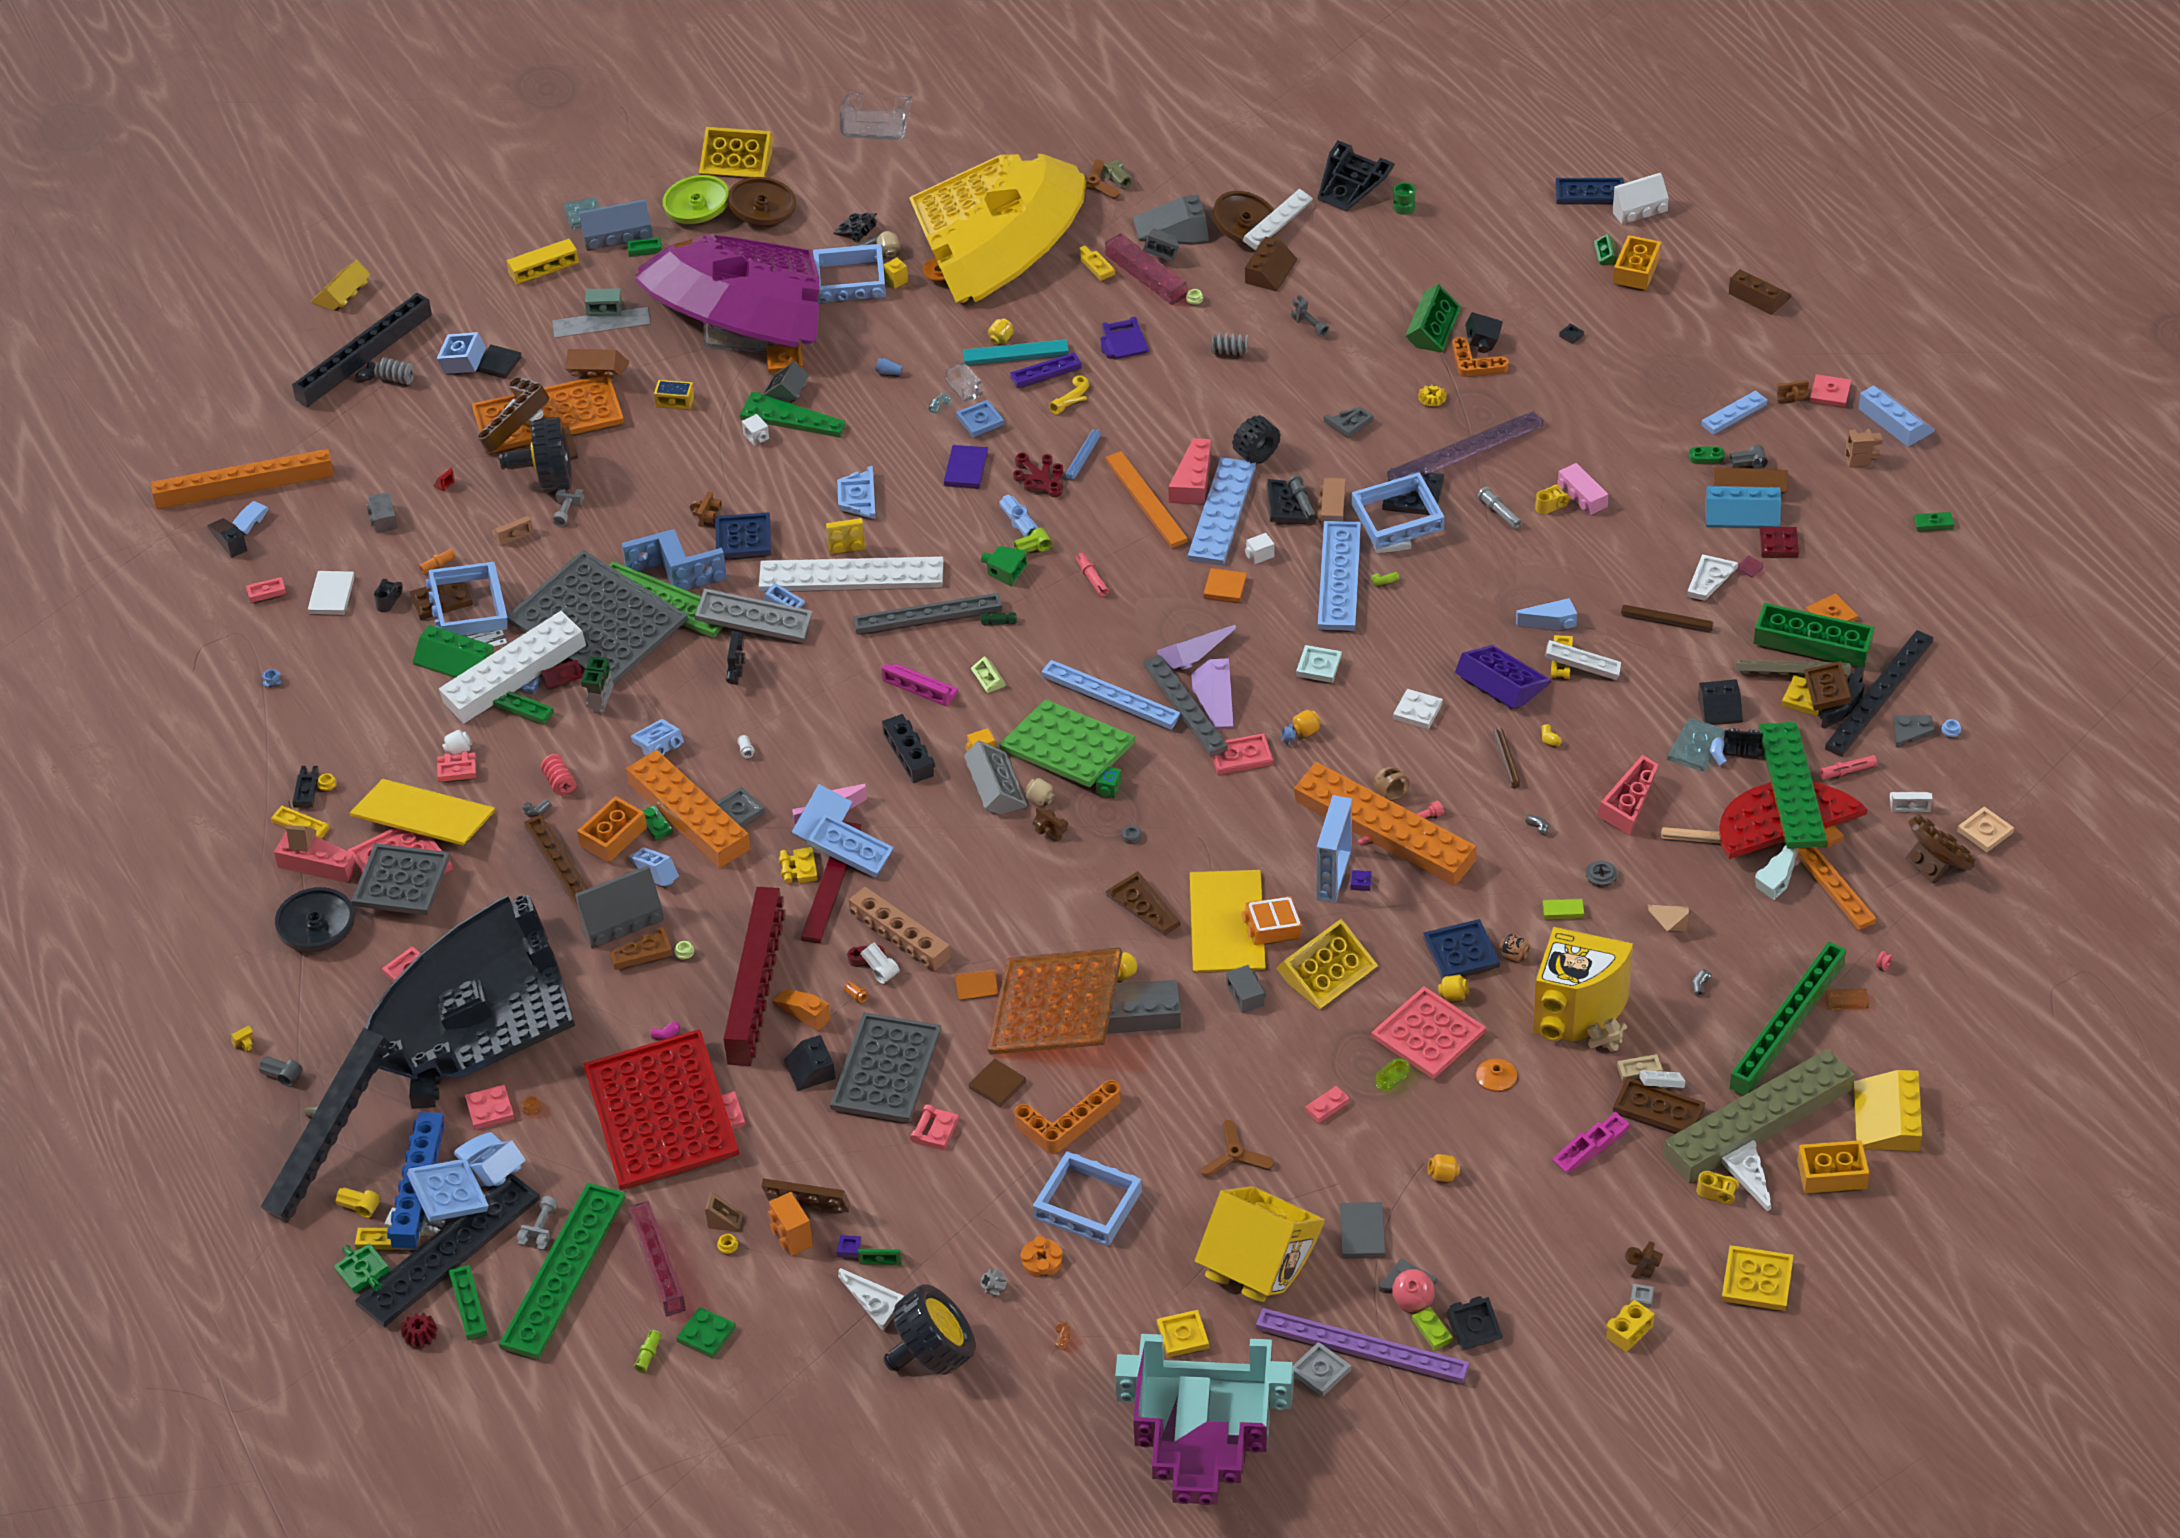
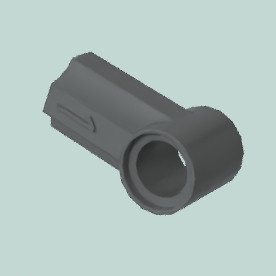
M1760 445L1752 446L1748 451L1730 453L1729 456L1731 468L1753 466L1755 469H1762L1768 464L1764 448Z
M267 1056L263 1057L260 1061L259 1071L262 1074L277 1078L281 1084L291 1087L303 1071V1068L294 1060L284 1062Z

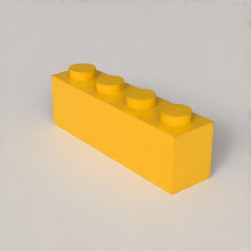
M569 238L506 260L508 273L516 285L579 263L577 249Z

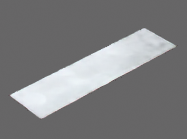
M648 307L622 310L621 315H591L552 320L554 337L651 324Z

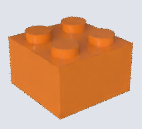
M792 1192L769 1201L770 1211L767 1212L771 1221L769 1226L773 1235L779 1237L781 1248L787 1250L789 1255L793 1256L812 1247L813 1240L810 1220Z

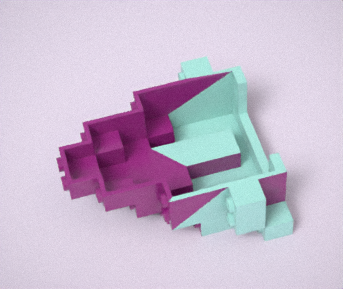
M1141 1334L1139 1355L1117 1354L1115 1374L1117 1401L1125 1403L1135 1402L1133 1419L1135 1446L1153 1447L1152 1479L1161 1481L1173 1480V1503L1217 1505L1220 1482L1227 1484L1241 1483L1246 1451L1253 1453L1267 1452L1270 1408L1278 1410L1291 1409L1294 1387V1366H1292V1362L1272 1361V1340L1250 1339V1364L1164 1360L1163 1335Z

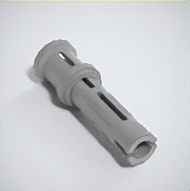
M1488 486L1483 487L1478 492L1477 499L1487 504L1489 510L1497 512L1513 529L1520 527L1517 522L1521 525L1522 520L1511 512L1501 502V498L1498 495H1494Z

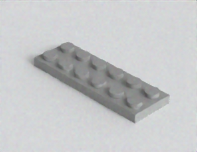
M704 588L695 620L804 643L812 611Z

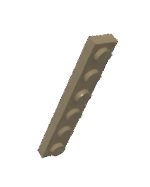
M1736 659L1735 667L1739 673L1743 674L1759 671V674L1778 672L1779 675H1789V672H1795L1797 675L1805 676V669L1833 662ZM1842 663L1846 677V674H1851V664Z

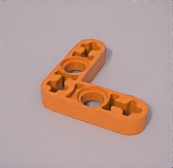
M1465 337L1453 339L1452 350L1459 375L1471 377L1501 374L1508 371L1509 360L1506 357L1472 359L1468 340ZM1465 355V356H1467V357H1466V358H1460L1459 356ZM1485 365V366H1487V367H1486V368H1481V367H1479V366Z

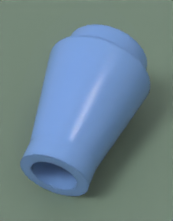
M879 358L876 372L883 375L900 376L903 366L886 358Z

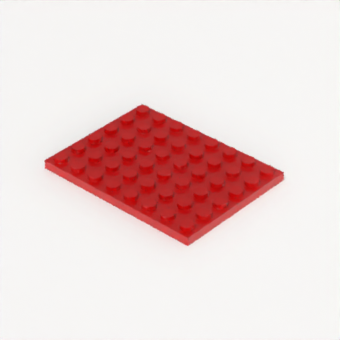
M701 1029L583 1063L620 1191L740 1155Z

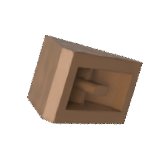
M286 825L289 850L309 851L316 835V830L304 826Z
M710 1193L705 1209L708 1228L739 1231L744 1213L715 1193Z

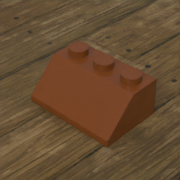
M568 349L565 369L575 377H581V375L614 377V375L622 374L629 365V360L617 350Z

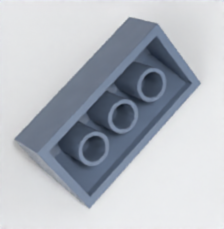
M646 199L579 212L586 251L627 243V241L653 238Z

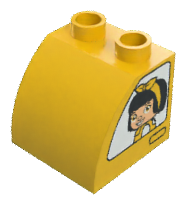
M1553 927L1536 978L1533 1033L1539 1034L1550 1041L1562 1039L1573 1042L1590 1037L1587 1030L1594 1023H1598L1601 1029H1605L1603 1026L1604 1022L1613 1017L1616 1019L1621 1014L1629 998L1633 943Z
M1254 1186L1221 1190L1195 1262L1207 1267L1205 1273L1207 1278L1221 1284H1229L1230 1279L1244 1284L1242 1294L1251 1299L1265 1302L1269 1295L1284 1293L1294 1281L1307 1261L1326 1219Z

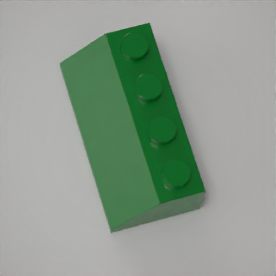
M1440 284L1433 286L1423 293L1405 337L1416 348L1443 352L1462 306Z
M428 625L419 637L413 665L456 678L494 654V648L491 644Z

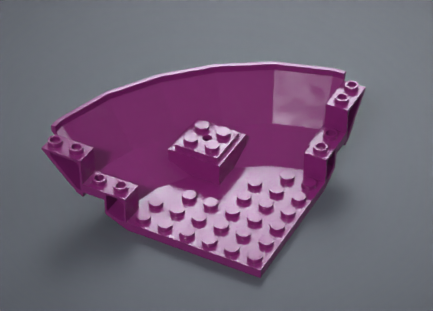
M707 234L693 238L692 244L678 248H675L674 244L669 245L638 268L635 282L649 296L676 311L729 331L787 346L798 347L799 340H801V343L808 345L812 342L816 343L819 303H817L819 274L812 250Z

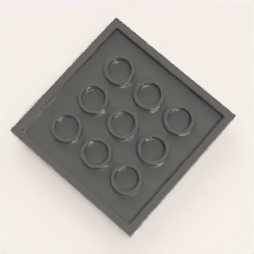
M375 843L351 900L352 906L428 915L450 859L449 852Z

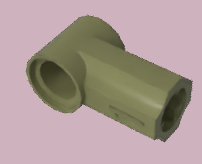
M1119 159L1103 165V173L1107 179L1112 178L1120 188H1129L1132 183V177L1124 170V166Z

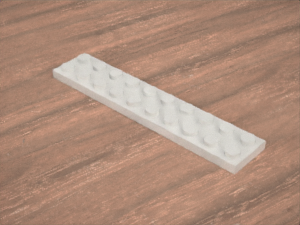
M943 557L761 561L759 592H767L774 583L788 591L943 588L944 561Z

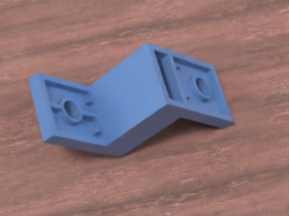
M674 529L621 543L626 567L641 571L663 565L670 584L683 590L727 579L722 548L686 557ZM646 552L644 555L639 556L640 553Z

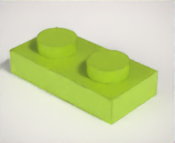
M1431 1307L1412 1315L1413 1323L1434 1351L1453 1342L1452 1335Z

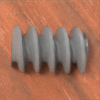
M1218 332L1217 337L1213 333L1212 353L1216 354L1218 350L1219 354H1223L1225 350L1226 355H1230L1232 351L1233 355L1236 356L1239 351L1240 356H1244L1245 352L1247 354L1249 336L1246 334L1245 338L1242 339V335L1239 334L1236 339L1234 333H1232L1231 338L1228 337L1227 333H1225L1224 337L1221 336L1220 332Z
M386 357L378 361L374 369L376 378L388 379L389 381L400 382L401 384L410 385L414 377L412 363H400L399 360L394 362L393 359L388 360Z

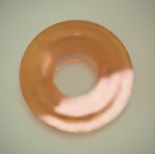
M535 1096L525 1098L522 1103V1111L526 1115H536L542 1110V1102Z

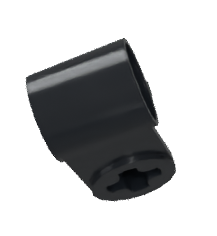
M385 578L381 580L380 585L374 592L378 611L388 612L392 609L402 594V582H390Z

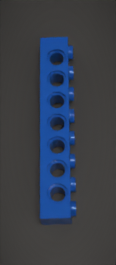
M419 1112L417 1120L413 1121L414 1134L410 1135L409 1138L410 1150L406 1151L405 1156L407 1163L402 1167L403 1180H399V1196H395L394 1203L396 1209L391 1213L392 1226L388 1227L387 1239L391 1240L392 1248L417 1249L425 1212L407 1176V1172L410 1168L437 1164L445 1129L443 1113Z

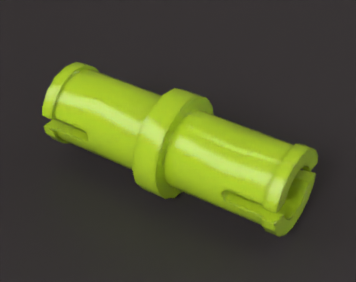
M656 1330L649 1331L644 1345H641L639 1349L640 1354L634 1365L636 1371L640 1373L647 1372L651 1359L657 1353L656 1348L662 1337L660 1332Z

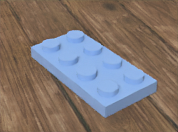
M827 814L823 815L807 841V845L874 878L878 876L894 847Z

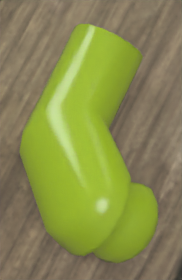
M1393 572L1380 576L1379 573H1375L1371 576V580L1375 586L1386 585L1398 581L1399 574Z

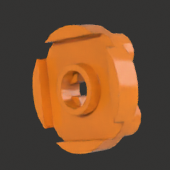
M1037 1236L1034 1240L1028 1242L1020 1254L1023 1269L1034 1277L1055 1274L1059 1271L1063 1262L1062 1248L1056 1242L1043 1236ZM1044 1255L1046 1259L1038 1260V1256Z

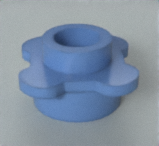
M274 669L266 670L262 675V679H264L263 686L279 685L281 683V679H279L280 672Z
M1291 723L1289 727L1284 726L1282 730L1281 740L1282 742H1287V746H1290V742L1295 740L1296 730H1292L1293 724Z

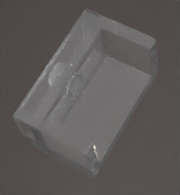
M964 362L946 370L947 384L964 403L983 395L981 380Z

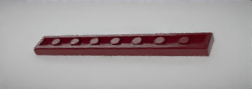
M842 821L861 831V824ZM832 856L828 859L801 934V941L821 943L848 868V864Z

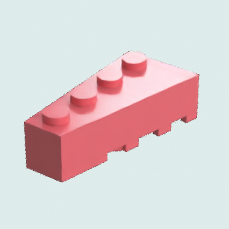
M1193 438L1168 487L1169 503L1205 504L1211 462V439Z
M1642 755L1601 801L1597 816L1630 836L1655 780L1659 764Z
M286 831L274 850L279 868L349 883L356 871L352 853L316 836L309 851L289 850Z

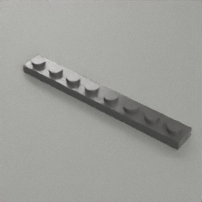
M999 593L858 615L853 616L856 634L1002 611V603Z
M1161 655L1144 660V668L1175 710L1181 713V718L1208 755L1213 757L1228 751L1227 744Z

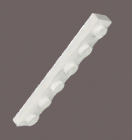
M1301 189L1297 190L1248 232L1242 241L1257 250L1265 236L1271 238L1306 208L1313 198Z

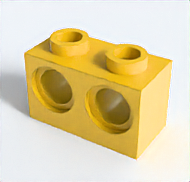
M1633 1300L1629 1305H1625L1621 1309L1620 1314L1616 1318L1609 1320L1606 1325V1339L1627 1353L1654 1326L1655 1313L1636 1300Z

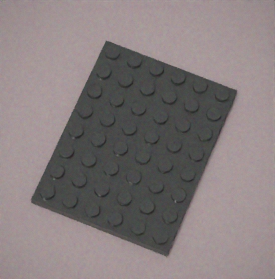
M582 550L507 615L509 623L527 633L562 611L582 630L586 643L585 647L566 659L570 662L578 660L580 669L585 671L590 656L609 658L611 682L613 684H616L688 620L687 614L585 550Z

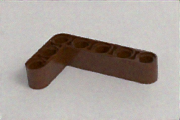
M516 377L510 381L508 386L517 399L477 436L487 452L496 450L549 401L550 397L541 383L522 377Z

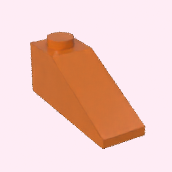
M785 989L772 1001L774 1005L817 1032L831 1020L829 1004L814 994Z

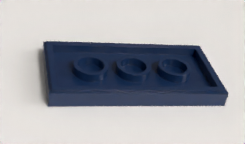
M1556 178V204H1613L1614 187L1624 184V179Z

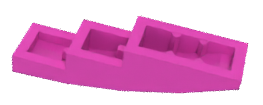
M1614 1112L1602 1124L1598 1122L1586 1134L1581 1132L1553 1157L1552 1161L1567 1174L1614 1143L1631 1128L1630 1124L1617 1112Z

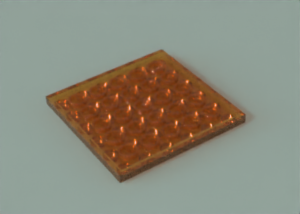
M1121 948L1008 957L987 1049L989 1054L1105 1045L1123 954Z

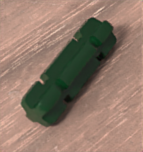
M1009 612V614L991 613V615L982 613L981 624L985 625L989 624V622L991 624L1016 623L1017 614L1015 612Z

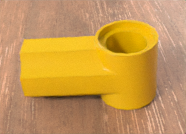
M343 1187L339 1189L335 1201L339 1206L355 1210L361 1217L370 1218L379 1205L381 1198L377 1193L370 1190L361 1193Z

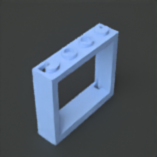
M881 244L813 250L819 274L817 303L886 297ZM878 262L879 281L821 286L820 267Z
M1420 472L1352 492V506L1376 550L1444 530L1445 517ZM1417 490L1430 516L1380 531L1375 529L1363 507L1364 505Z
M495 562L429 570V579H426L427 589H431L429 600L430 603H434L432 613L433 617H437L435 627L460 635L507 629V614ZM488 579L497 616L445 623L436 585Z
M1333 795L1317 844V900L1336 903L1352 852V798Z
M1066 1151L1033 1204V1217L1039 1221L1109 1247L1142 1193L1141 1179L1135 1175L1126 1174L1116 1168L1107 1167L1097 1161H1091L1078 1154ZM1069 1169L1127 1190L1106 1226L1047 1204Z

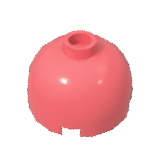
M1408 1269L1401 1272L1395 1278L1392 1286V1295L1396 1304L1402 1310L1409 1313H1418L1432 1304L1435 1297V1287L1431 1278L1425 1272L1418 1269Z

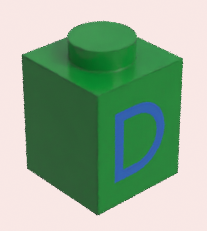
M1107 767L1098 776L1096 781L1097 795L1111 798L1116 797L1122 783L1121 769Z

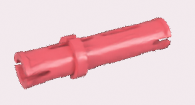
M1085 553L1078 554L1081 559L1076 555L1075 561L1081 567V572L1088 577L1100 597L1107 596L1104 590L1107 594H1109L1110 590L1095 570V565L1088 560Z
M1875 755L1844 763L1836 762L1835 765L1820 768L1819 774L1822 780L1836 776L1844 777L1848 773L1876 767L1877 759Z

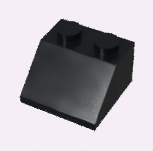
M1737 679L1699 683L1698 701L1705 726L1743 722L1741 693Z
M821 1035L802 1040L784 1059L797 1091L836 1079L834 1063Z

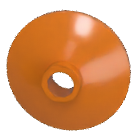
M936 258L928 260L923 265L922 271L926 278L934 281L945 280Z
M1489 1059L1478 1066L1476 1079L1484 1089L1502 1092L1510 1089L1515 1084L1517 1071L1506 1060Z

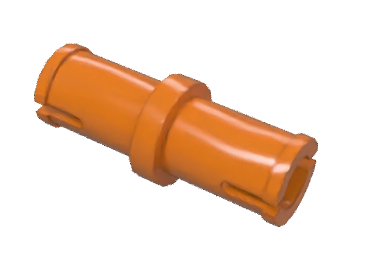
M449 548V550L439 555L435 554L430 560L419 564V568L425 575L429 570L443 567V564L455 559L456 555L453 549Z

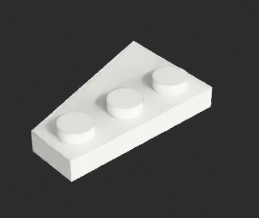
M1702 554L1687 591V597L1705 601L1738 568V562Z

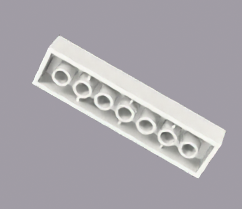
M560 611L440 687L439 692L442 701L464 724L493 706L495 699L498 700L502 695L507 696L506 693L509 691L514 692L541 675V671L552 668L585 647L586 643L583 632Z

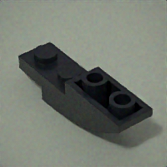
M1857 667L1854 674L1851 673L1849 675L1847 684L1852 703L1822 710L1820 714V719H1822L1821 728L1825 729L1844 719L1863 698L1865 687L1863 683L1864 669Z

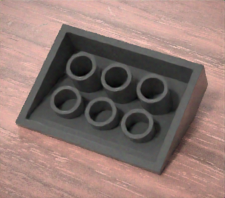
M649 866L575 894L582 933L591 949L664 920L661 902Z
M1176 980L1096 985L1100 1034L1181 1028Z

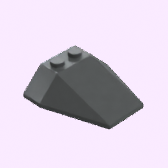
M1199 195L1181 197L1133 217L1139 241L1146 242L1149 233L1155 228L1176 236L1178 244L1194 245L1209 242L1206 217Z

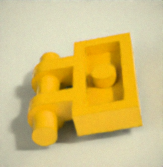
M812 847L793 850L794 856H789L786 850L780 851L779 864L782 866L781 876L786 884L791 883L792 878H798V883L818 881ZM795 865L796 868L791 869L790 866Z

